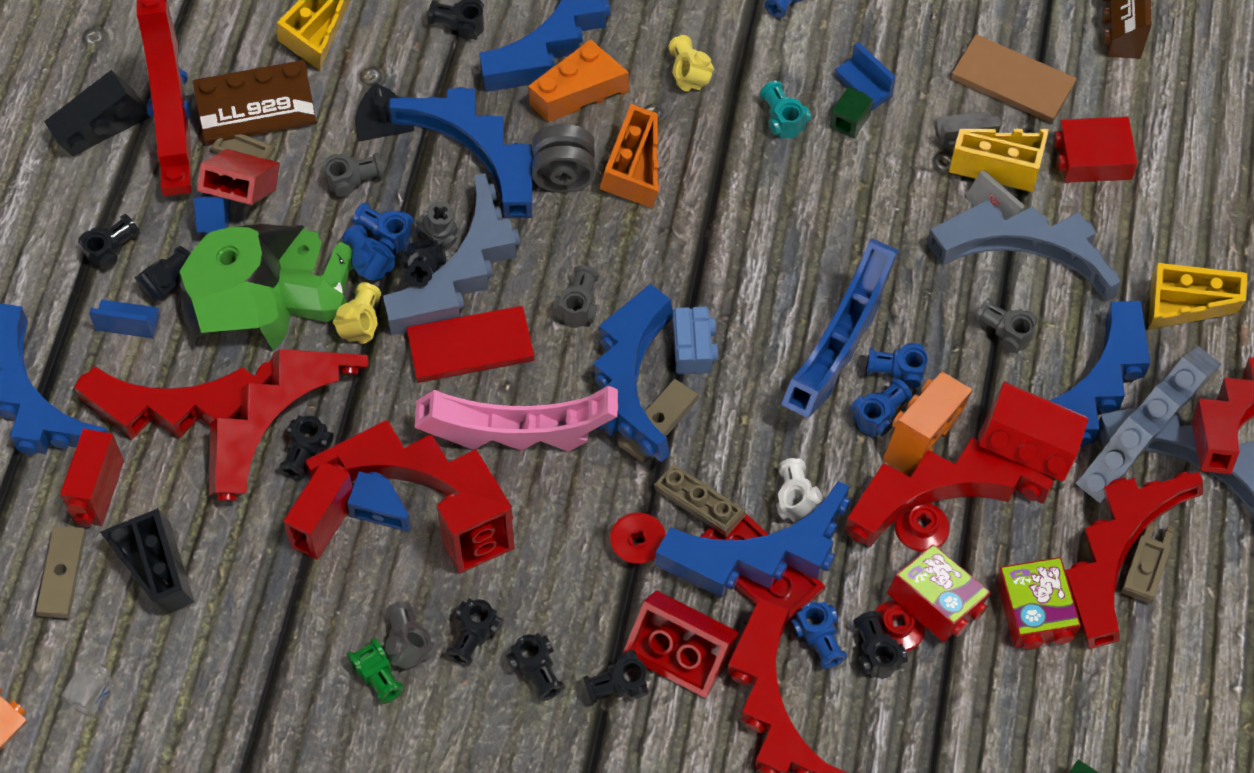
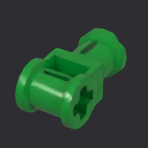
M375 637L371 638L370 643L358 651L346 653L358 676L364 680L367 686L372 684L378 693L377 699L381 704L395 700L404 691L405 687L403 684L397 682L391 674L392 668L388 657Z

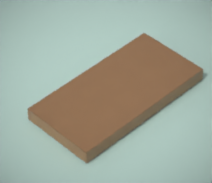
M977 34L951 75V79L1051 124H1053L1077 78Z

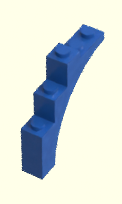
M562 0L553 14L527 36L502 48L479 53L485 92L526 86L533 83L555 66L554 58L569 56L579 48V43H583L582 31L606 28V16L611 15L609 1Z
M459 87L447 89V98H390L392 124L414 125L439 132L471 150L484 163L498 187L502 199L504 218H533L532 144L514 143L504 145L503 116H476L475 88Z
M873 238L868 242L855 275L829 326L809 358L791 378L781 403L782 406L809 418L830 397L840 371L851 361L861 335L872 325L881 302L880 297L899 250Z
M649 284L599 325L600 342L607 352L593 363L594 380L600 389L608 385L618 389V412L616 418L596 429H603L610 436L619 430L626 439L632 438L638 443L644 454L647 456L652 455L662 462L670 455L667 438L652 424L641 407L637 383L640 366L646 351L657 334L673 319L671 299L652 284Z
M1117 301L1110 303L1106 315V341L1100 360L1076 386L1050 400L1088 417V423L1080 446L1095 442L1099 431L1097 411L1110 413L1120 410L1125 397L1123 378L1126 380L1145 378L1150 365V357L1141 301Z
M0 303V415L10 419L16 418L10 434L16 449L27 455H34L35 453L46 454L49 444L62 449H66L68 446L76 448L83 428L108 433L104 427L84 423L62 413L47 402L35 389L28 378L24 362V339L28 325L27 317L22 306Z
M838 481L827 498L809 515L790 527L767 536L745 540H715L693 536L670 527L656 551L655 566L721 598L724 596L727 588L732 590L735 587L739 575L770 589L775 579L779 581L782 579L787 566L818 580L823 570L829 571L835 559V554L832 553L834 541L831 539L838 526L835 523L838 515L844 516L850 505L851 499L847 498L849 486Z

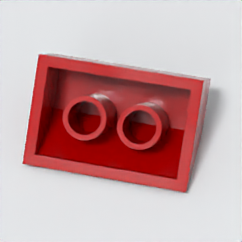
M1003 381L978 433V445L1064 482L1077 457L1088 423V417Z
M467 491L458 495H448L440 503L436 504L442 542L458 574L515 549L512 515L509 504Z
M656 590L643 601L623 653L635 650L638 659L645 664L646 668L707 698L727 664L740 632Z

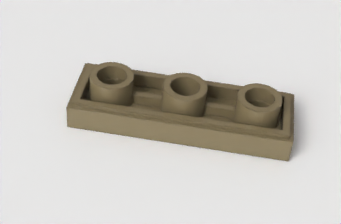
M674 379L645 413L652 424L666 437L699 400L698 393ZM623 436L618 441L620 448L641 462H644L648 457L632 438L626 439Z
M675 464L654 484L657 492L726 537L746 516L743 508Z
M53 526L36 609L38 616L70 618L86 538L85 528Z

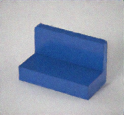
M859 42L853 46L852 58L837 67L834 76L847 88L850 87L856 91H862L868 97L873 98L872 111L893 96L895 76Z
M101 299L99 308H91L89 315L96 331L153 339L160 311L158 307Z

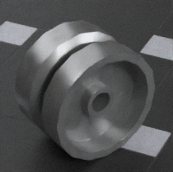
M555 124L544 127L536 132L532 138V178L538 186L554 192H574L584 189L595 179L594 137L588 130L571 124Z

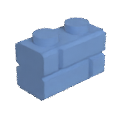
M689 307L675 308L673 310V334L676 373L692 374L695 372L699 374L712 372V363L718 361L717 344H711V336L716 335L715 318H709V308L693 307L692 309Z

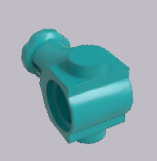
M771 81L760 90L759 95L761 99L766 100L770 106L769 114L772 118L768 122L774 135H778L780 139H791L797 137L801 131L806 129V123L811 121L808 107L802 105L797 99L787 97L783 91V84L780 81Z

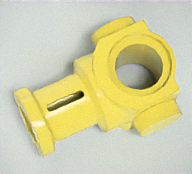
M687 35L673 38L668 47L671 55L676 57L672 72L676 79V84L687 92L692 88L700 90L709 83L715 70L710 57L702 51L693 49L692 41Z
M367 282L358 284L355 299L340 306L333 320L339 336L348 342L358 341L360 344L369 342L373 338L378 325L373 307L375 303L379 302L381 291L375 285Z

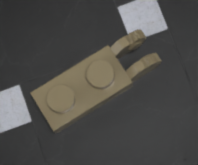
M1156 520L1141 535L1121 592L1150 604L1154 600L1171 550L1170 542L1175 527L1168 525L1164 530L1162 542L1151 539L1156 528Z

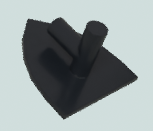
M374 83L365 93L358 106L356 129L359 142L415 131L414 125L391 123L390 98L400 97L390 89Z

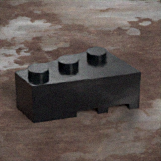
M110 70L44 122L59 146L70 155L75 156L152 116H148L147 107L139 95L115 72Z
M158 508L100 531L152 602L164 614L195 603L171 523Z

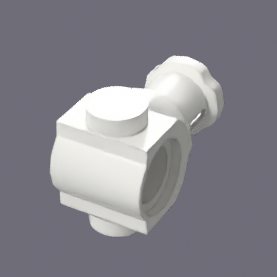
M799 458L786 459L778 467L779 473L784 479V484L778 492L779 502L776 503V507L783 520L790 518L794 523L809 515L823 502V497L818 487H812L811 482L805 479L804 471L806 465Z

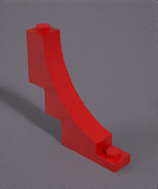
M137 0V19L143 41L153 103L157 151L161 167L163 196L192 193L190 129L184 108V87L178 65V44L168 1Z
M279 349L272 354V385L252 383L242 387L241 419L217 418L210 424L209 495L218 496V501L232 502L237 501V497L246 494L252 458L264 432L283 409L302 395L338 382L339 370L341 375H358V371L368 367V355Z
M272 358L260 365L255 376L241 367L229 375L211 382L183 388L166 389L134 385L119 380L94 366L88 373H84L79 377L74 389L80 402L131 441L152 420L180 439L199 419L209 426L217 418L241 419L242 387L249 383L272 385Z
M388 420L305 460L311 478L322 461L330 465L339 464L344 467L350 474L351 482L356 481L359 472L367 474L369 472H376L387 479L409 481L430 487L446 496L451 494L458 495L467 491L509 504L512 515L511 504L477 449L448 462L432 434L404 448Z
M972 437L956 464L927 450L912 476L909 477L883 463L848 516L844 533L848 534L853 541L872 547L878 537L892 523L916 506L950 498L983 497L1009 502L1014 492L1018 490L1026 498L1044 504L1050 494L1054 480L1030 467L979 446L978 440Z

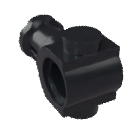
M432 0L429 8L428 23L448 24L451 29L457 30L460 37L477 40V37L484 31V4L480 0H461L459 3L456 2L454 6L440 4L438 0Z
M127 214L120 216L121 220L109 229L105 227L102 229L92 228L79 237L78 243L82 246L90 266L102 271L112 268L118 260L117 253L122 250L121 245L132 236L137 237L140 235L139 228Z
M420 240L408 244L407 251H403L402 254L407 280L414 286H425L432 279L433 273L446 264L445 249L439 248L438 240Z
M178 246L175 248L174 254L167 260L159 259L134 277L139 283V289L147 294L152 301L167 294L178 284L179 271L191 254L189 250Z
M298 415L296 420L293 419L287 430V436L291 437L288 444L290 452L286 460L280 463L279 470L292 479L303 480L306 474L304 470L307 466L305 460L323 452L324 449H329L332 444L334 434L327 430L326 424L321 423L317 417L310 415L304 417ZM309 432H316L314 436L305 437Z
M468 598L467 602H461L456 612L455 618L460 620L456 628L459 634L452 647H448L445 652L446 656L452 661L463 666L471 665L473 661L471 657L477 645L484 644L492 635L497 636L504 621L503 618L498 616L497 610L492 609L487 601ZM477 615L487 617L482 622H474L472 620Z
M879 611L863 613L853 620L855 628H859L864 640L861 645L864 656L859 657L860 667L864 675L869 674L870 679L874 677L880 679L888 678L901 668V664L908 662L904 646L902 644L898 645L897 641L891 638L890 634L884 633L879 621L881 618ZM883 655L888 657L891 662L883 664L876 657Z
M539 633L521 636L515 645L510 647L511 653L505 655L506 660L513 672L519 671L527 680L533 681L539 691L537 696L540 701L550 700L560 694L565 688L563 682L557 680L551 669L553 662L549 654L554 652L552 644L546 635L541 637ZM526 650H534L537 652V654L531 658H527L522 655V653Z
M635 650L619 654L616 664L608 666V672L591 678L588 675L583 677L592 704L596 703L598 698L616 693L618 697L626 694L631 699H638L649 694L647 669L645 664L638 659ZM638 668L641 670L642 675L640 679L636 682L627 681L624 675L628 669Z

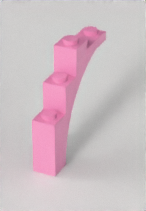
M608 385L585 398L537 406H507L480 403L433 390L416 400L415 428L472 450L494 440L520 451L542 441L569 452L588 442L590 431L617 417L618 389Z

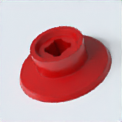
M930 503L916 506L896 520L894 524L896 535L901 543L909 549L918 552H924L932 544L938 548L941 547L948 539L950 533V524L947 516L940 508ZM925 520L928 525L921 527L918 522Z
M631 513L623 516L614 524L610 534V542L614 552L623 560L637 564L646 563L655 559L656 551L666 532L663 525L655 517L646 513ZM642 538V543L634 544L633 540Z
M895 600L884 602L874 610L880 613L881 618L879 621L884 633L890 634L891 638L895 639L898 645L902 644L906 652L916 648L923 640L926 627ZM893 621H903L902 626L895 627L893 625Z

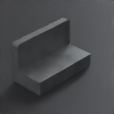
M989 111L937 117L935 120L942 149L955 147L960 129H996V133H999L1001 127L999 117H992Z

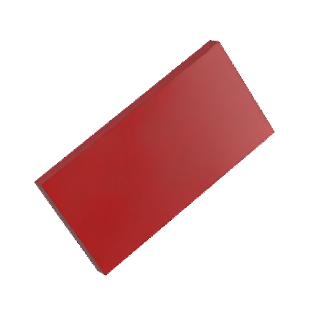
M523 305L407 327L417 383L535 361Z
M746 514L727 537L712 527L700 537L715 540H745L769 534ZM787 566L780 581L775 579L770 589L742 575H739L735 588L754 606H756L759 598H762L788 609L787 626L790 620L796 617L797 612L802 611L805 605L811 603L825 590V585L819 579L817 580Z

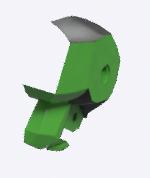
M253 224L212 231L195 247L179 271L182 316L193 350L195 342L201 333L260 328L274 351L283 342L288 333L290 315L323 322L333 320L338 308L347 303L343 293L349 271L354 269L351 265L353 263L351 248L349 245L339 242L333 250L324 275L317 276L311 273L315 268L322 242L318 232L306 230L303 225Z

